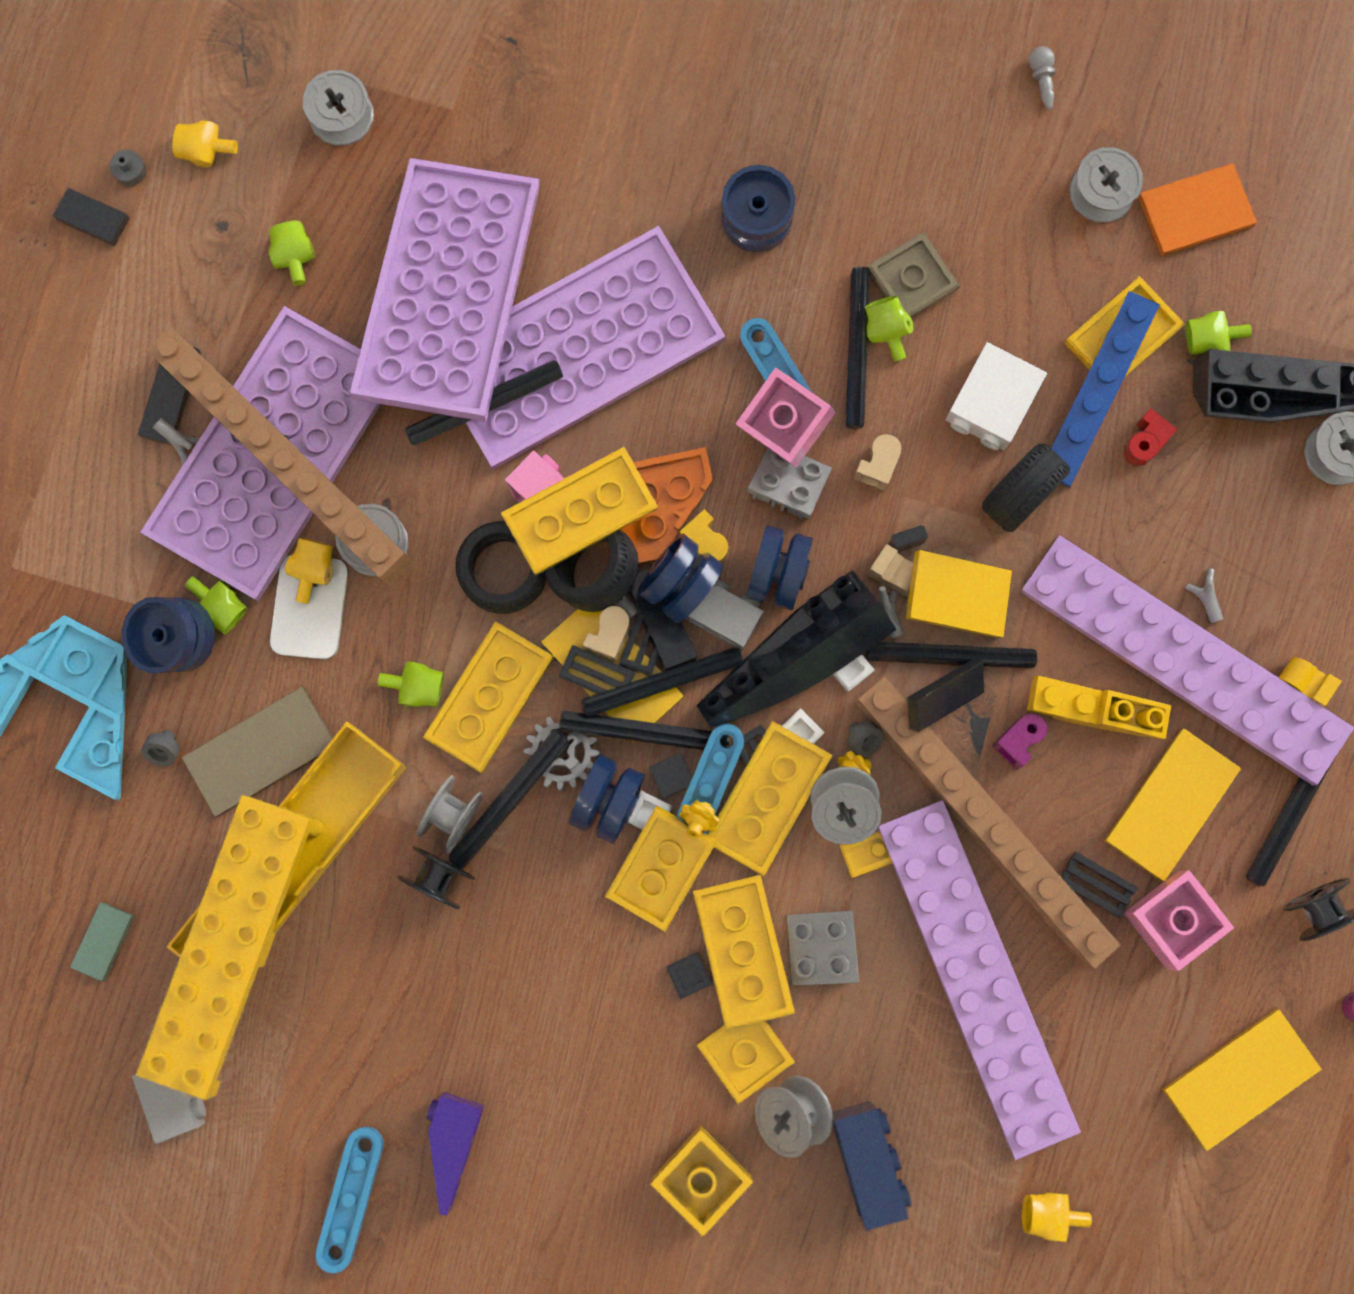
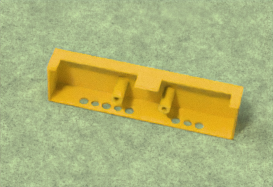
M347 721L279 805V807L316 819L318 822L314 833H309L275 922L273 928L275 932L281 928L407 768L393 755ZM199 907L167 945V948L179 958L182 955Z
M241 796L136 1076L203 1100L216 1096L221 1081H217L223 1062L258 968L264 967L277 933L273 931L307 836L309 833H314L318 820L250 796Z

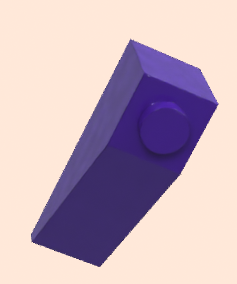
M446 1092L440 1096L439 1100H432L426 1120L432 1121L429 1128V1138L439 1214L445 1216L452 1209L485 1105Z

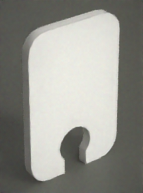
M289 555L279 570L270 646L273 651L283 656L321 660L330 659L335 656L339 648L348 568L341 560L332 558L333 576L328 585L313 586L309 604L295 601L300 580L287 575L285 572L286 562L291 556Z

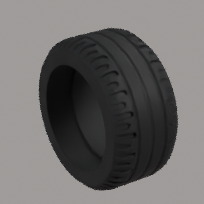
M1044 443L1037 444L983 500V511L1001 526L1003 530L1014 532L1069 475L1070 467L1068 463L1063 461L1048 445Z
M495 521L481 525L464 539L456 556V576L462 590L476 606L496 614H509L520 611L532 604L543 590L547 578L545 571L535 576L532 569H530L526 581L513 592L499 595L488 593L480 588L473 574L474 564L479 554L486 547L497 542L517 544L506 522Z
M621 530L595 543L608 542L610 546L609 564L603 575L596 582L583 588H576L574 583L576 563L583 552L589 548L587 547L545 570L547 582L552 591L573 607L587 612L603 611L623 600L624 596H627V593L631 591L630 588L634 586L633 583L636 581L637 571L639 570V557L637 556L638 553L634 543Z

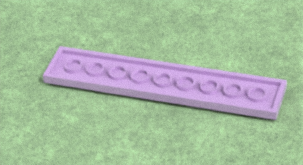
M1061 535L1058 536L1020 592L1312 786L1318 785L1354 729L1346 721Z
M938 801L879 825L878 831L892 861L894 870L1012 1157L1017 1160L1081 1133L944 801Z

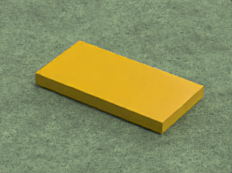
M622 447L501 512V515L536 576L656 511L658 506L625 447Z
M577 609L543 639L541 643L563 666L572 645L584 650L583 643L587 634L598 635L600 630L599 618L603 611L587 612ZM627 635L626 640H625V642H624V644H623V647H622V649H621V652H620V654H619V656H618L617 661H616V662L611 661V662H613V663H615V664H617V665H619L620 659H621V657H622L623 651H624L625 646H626V643H627V641H628V638H629L628 635ZM635 643L628 658L631 661H635L639 651V647ZM644 654L641 664L648 666L650 659L646 654ZM577 655L573 660L618 681L624 682L625 680L624 676ZM656 665L653 669L652 675L661 672ZM570 668L568 673L606 690L615 688L575 669ZM638 672L632 682L647 676ZM675 687L605 711V713L609 717L656 723L680 702L684 696ZM584 689L589 696L595 695V693Z
M495 621L423 738L483 774L548 669L554 656Z
M772 721L719 813L718 818L720 822L717 825V830L709 831L708 833L709 836L717 840L714 848L765 876L811 794V788L817 778L822 775L833 755Z
M1180 729L1104 839V842L1159 881L1165 882L1242 768L1186 729Z
M761 875L693 891L725 1029L730 1030L795 1014Z
M1274 1009L1166 1085L1162 1090L1202 1148L1208 1151L1322 1069L1280 1009Z

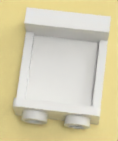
M987 342L945 420L951 423L950 426L955 431L965 435L970 433L980 438V442L984 446L993 450L1001 449L1005 451L1017 432L1047 372Z

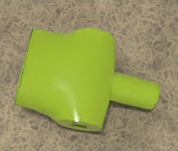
M288 221L272 226L269 229V255L275 269L289 267L292 284L294 286L304 285L306 280L302 263L315 259V252L310 239L305 233L303 224L299 221Z
M898 295L886 297L866 305L865 310L868 315L867 335L870 342H887L894 362L906 358L900 338L913 332V322L909 314L903 309Z
M1224 311L1210 312L1203 317L1189 319L1185 324L1187 348L1190 355L1203 354L1208 349L1230 351V340L1250 338L1252 335L1250 324L1228 326Z
M194 576L185 584V587L200 599L199 603L209 613L214 628L224 635L235 627L248 610V607L237 597L235 590L222 580H219L211 589H208Z
M406 662L401 676L380 673L378 686L398 689V705L411 708H419L421 706L438 707L444 672L428 668L421 663Z

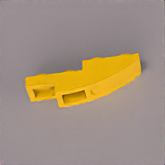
M1038 675L1033 676L1027 710L1053 716V719L1143 737L1166 739L1171 705L1111 690L1100 691Z

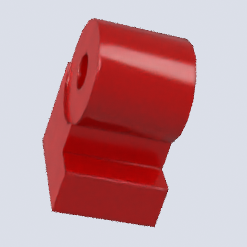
M1150 408L1136 424L1142 432L1136 433L1124 447L1125 459L1134 466L1146 465L1157 455L1177 431V428Z

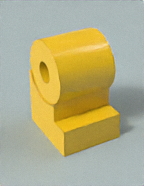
M704 509L679 531V536L684 533L699 545L698 556L708 552L723 563L728 553V542L723 535L710 529L713 526L714 519Z
M1291 657L1278 677L1323 707L1327 705L1342 682L1331 674H1324L1311 663L1298 657Z

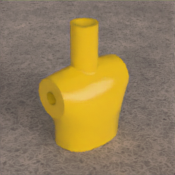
M198 121L192 124L176 125L172 150L176 159H185L197 166L209 168L213 164L216 152L237 154L238 143L235 140L218 139V125L215 123Z
M298 538L297 547L288 558L285 566L287 575L300 580L295 601L309 604L313 584L328 585L333 576V545Z
M1044 1193L1040 1195H1026L1022 1204V1228L1026 1234L1036 1235L1045 1240L1067 1242L1069 1226L1086 1228L1091 1226L1092 1217L1090 1213L1069 1211V1197L1067 1194Z

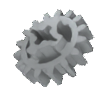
M547 717V727L543 728L536 724L535 729L538 735L536 737L527 736L526 739L533 745L532 748L524 749V754L532 756L542 741L544 742L553 730H560L559 723H554L551 717ZM574 732L567 736L568 746H570L567 750L569 758L565 761L562 758H558L542 775V777H545L544 786L549 788L553 782H557L558 790L563 791L567 782L575 789L577 788V778L580 777L585 781L587 778L585 771L587 769L591 770L594 765L591 762V758L599 757L600 755L599 751L591 749V746L598 742L597 738H587V734ZM583 743L585 756L582 764H580L577 760V749ZM557 768H568L572 772L564 776L551 774Z

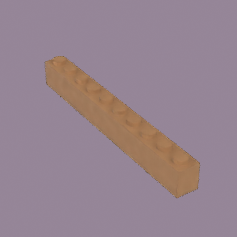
M171 326L146 349L385 584L390 587L414 563Z
M885 676L857 699L854 704L869 721L874 722L883 731L887 742L939 801H944L946 809L1085 968L1095 969L1121 946L929 726L920 732L909 729L908 703Z

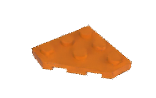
M706 447L633 462L658 506L656 511L620 529L634 543L638 553L637 556L639 557V565L654 563L670 543L676 539L679 531L682 530L713 483Z

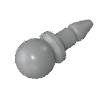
M1039 46L1030 53L1028 63L1032 71H1034L1032 74L1033 79L1039 80V88L1042 92L1041 99L1049 110L1052 109L1054 102L1051 77L1056 74L1055 69L1052 68L1055 56L1050 48Z

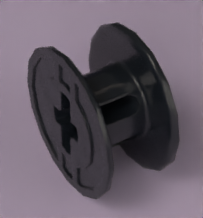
M413 846L412 849L426 857L415 881L398 875L396 878L441 903L455 909H460L457 903L446 896L458 874L471 880H475L476 877L423 849Z
M1342 878L1321 885L1283 906L1284 911L1303 908L1313 925L1300 935V941H1308L1325 936L1354 922V909L1346 911L1336 893L1350 883L1349 878Z

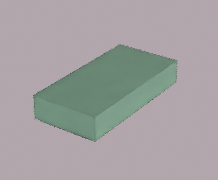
M100 902L70 968L97 980L106 981L135 915L105 902Z

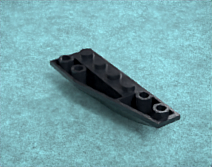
M1208 349L1194 360L1193 395L1204 417L1275 423L1345 411L1349 412L1354 411V364Z
M852 570L845 576L839 577L832 585L818 595L808 599L804 605L794 611L743 660L742 665L737 666L696 706L710 728L746 717L811 688L844 668L897 629L879 601Z

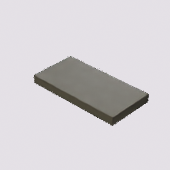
M301 687L186 754L182 759L214 816L219 817L238 806L242 795L253 797L316 760L333 737L304 687Z

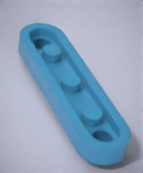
M762 318L748 320L740 332L741 342L764 380L768 379L776 367L812 392L770 323ZM756 333H764V339L761 342L753 341Z
M721 724L712 731L676 817L685 821L679 816L682 806L684 804L691 806L696 800L710 804L716 813L744 746L743 733L737 726ZM723 735H730L734 743L730 747H724L720 742V738Z
M364 1126L358 1128L350 1134L345 1145L315 1254L319 1267L328 1273H338L344 1270L351 1263L355 1253L384 1148L382 1135L373 1127ZM363 1138L371 1141L372 1148L370 1151H365L361 1148L360 1142ZM332 1246H339L341 1248V1257L336 1258L331 1254Z

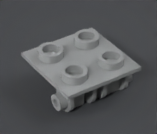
M767 448L748 486L747 493L753 495L752 499L754 500L759 499L768 504L771 500V507L773 508L776 503L782 505L780 509L782 512L787 507V512L798 516L801 520L803 517L810 519L832 467L804 456L797 468H795Z
M853 911L787 915L792 986L859 983Z

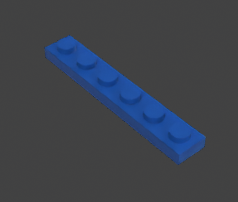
M1131 291L1127 293L1051 447L1070 467L1069 475L1060 484L1068 488L1072 485L1160 304Z

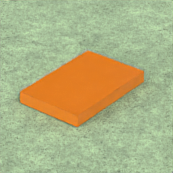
M1234 163L1141 192L1138 196L1161 257L1252 228L1257 223Z

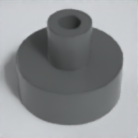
M122 150L112 157L110 171L120 184L134 186L144 179L146 165L136 152Z
M872 721L854 722L848 728L850 733L848 746L857 755L862 757L870 756L883 743L884 733Z
M163 730L162 733L150 734L146 738L141 752L149 762L166 767L175 762L180 752V747L174 740V733L169 730Z

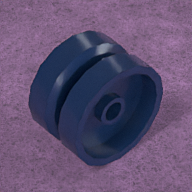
M763 165L744 167L730 177L723 190L721 222L724 233L733 244L746 251L763 252L772 250L785 240L791 231L796 200L793 186L787 177L775 168Z
M766 525L746 598L763 603L768 598L771 584H778L774 599L775 605L793 611L798 591L803 589L810 560L808 556L813 538L796 533L791 538L788 552L785 553L781 551L785 537L783 529Z
M684 533L670 543L658 557L638 589V594L652 605L663 601L662 612L676 623L686 619L703 601L717 581L723 568V563L708 552L697 557L699 545Z
M144 598L132 606L125 616L121 630L122 645L128 659L138 669L148 673L193 671L203 665L210 656L215 641L214 624L209 613L199 602L189 598Z
M600 754L579 793L568 824L587 831L594 824L598 814L602 816L596 829L597 837L614 845L624 825L628 824L639 799L638 794L645 775L634 769L627 768L621 774L616 785H614L613 781L618 770L617 762Z

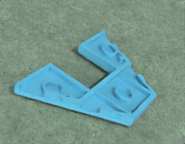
M64 615L52 623L49 629L39 632L27 640L28 643L11 655L7 654L0 659V738L34 678L89 706L55 768L119 801L121 799L128 657L123 645Z

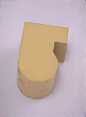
M889 434L877 437L869 453L871 462L869 463L861 459L854 479L885 491L901 454L902 448L899 440Z
M886 544L866 575L889 589L897 591L898 594L908 597L913 562L904 559L903 556L897 553L896 549Z
M611 606L603 610L600 615L598 635L595 636L588 633L583 647L586 651L616 662L628 635L630 622L628 614L624 609Z

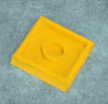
M766 1021L726 1030L724 1024L696 1044L737 1104L795 1063Z

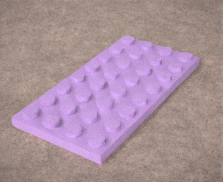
M414 158L409 159L350 389L351 399L486 422L540 188L539 179Z
M659 226L512 306L494 387L552 360H556L559 363L563 377L489 411L486 422L478 420L465 422L492 470L725 341V334Z
M284 306L233 387L333 483L381 404L351 399L350 389L361 349ZM213 417L140 533L259 602L314 513L225 426Z

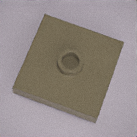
M924 232L867 266L871 277L885 298L898 295L903 309L911 318L954 293L960 287Z

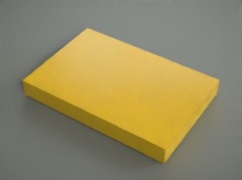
M1140 276L1065 340V345L1089 370L1129 291L1160 304L1125 377L1185 325Z
M915 551L905 619L993 638L1004 637L1012 571L927 551Z
M656 806L605 897L665 932L717 840L704 832H701L700 837L697 839L691 838L686 834L689 825L685 821Z

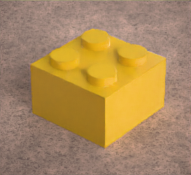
M700 1125L651 1177L650 1184L704 1236L753 1183V1178Z

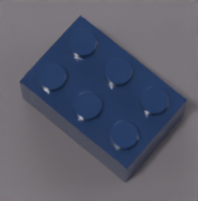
M870 1101L832 1111L834 1132L857 1213L865 1230L868 1231L909 1219L906 1208L911 1207L912 1204L906 1185H903L901 1179H897L896 1171L901 1170V1165L896 1149L892 1148L891 1143L887 1144L885 1135L891 1134L885 1112H882L881 1108L877 1109Z

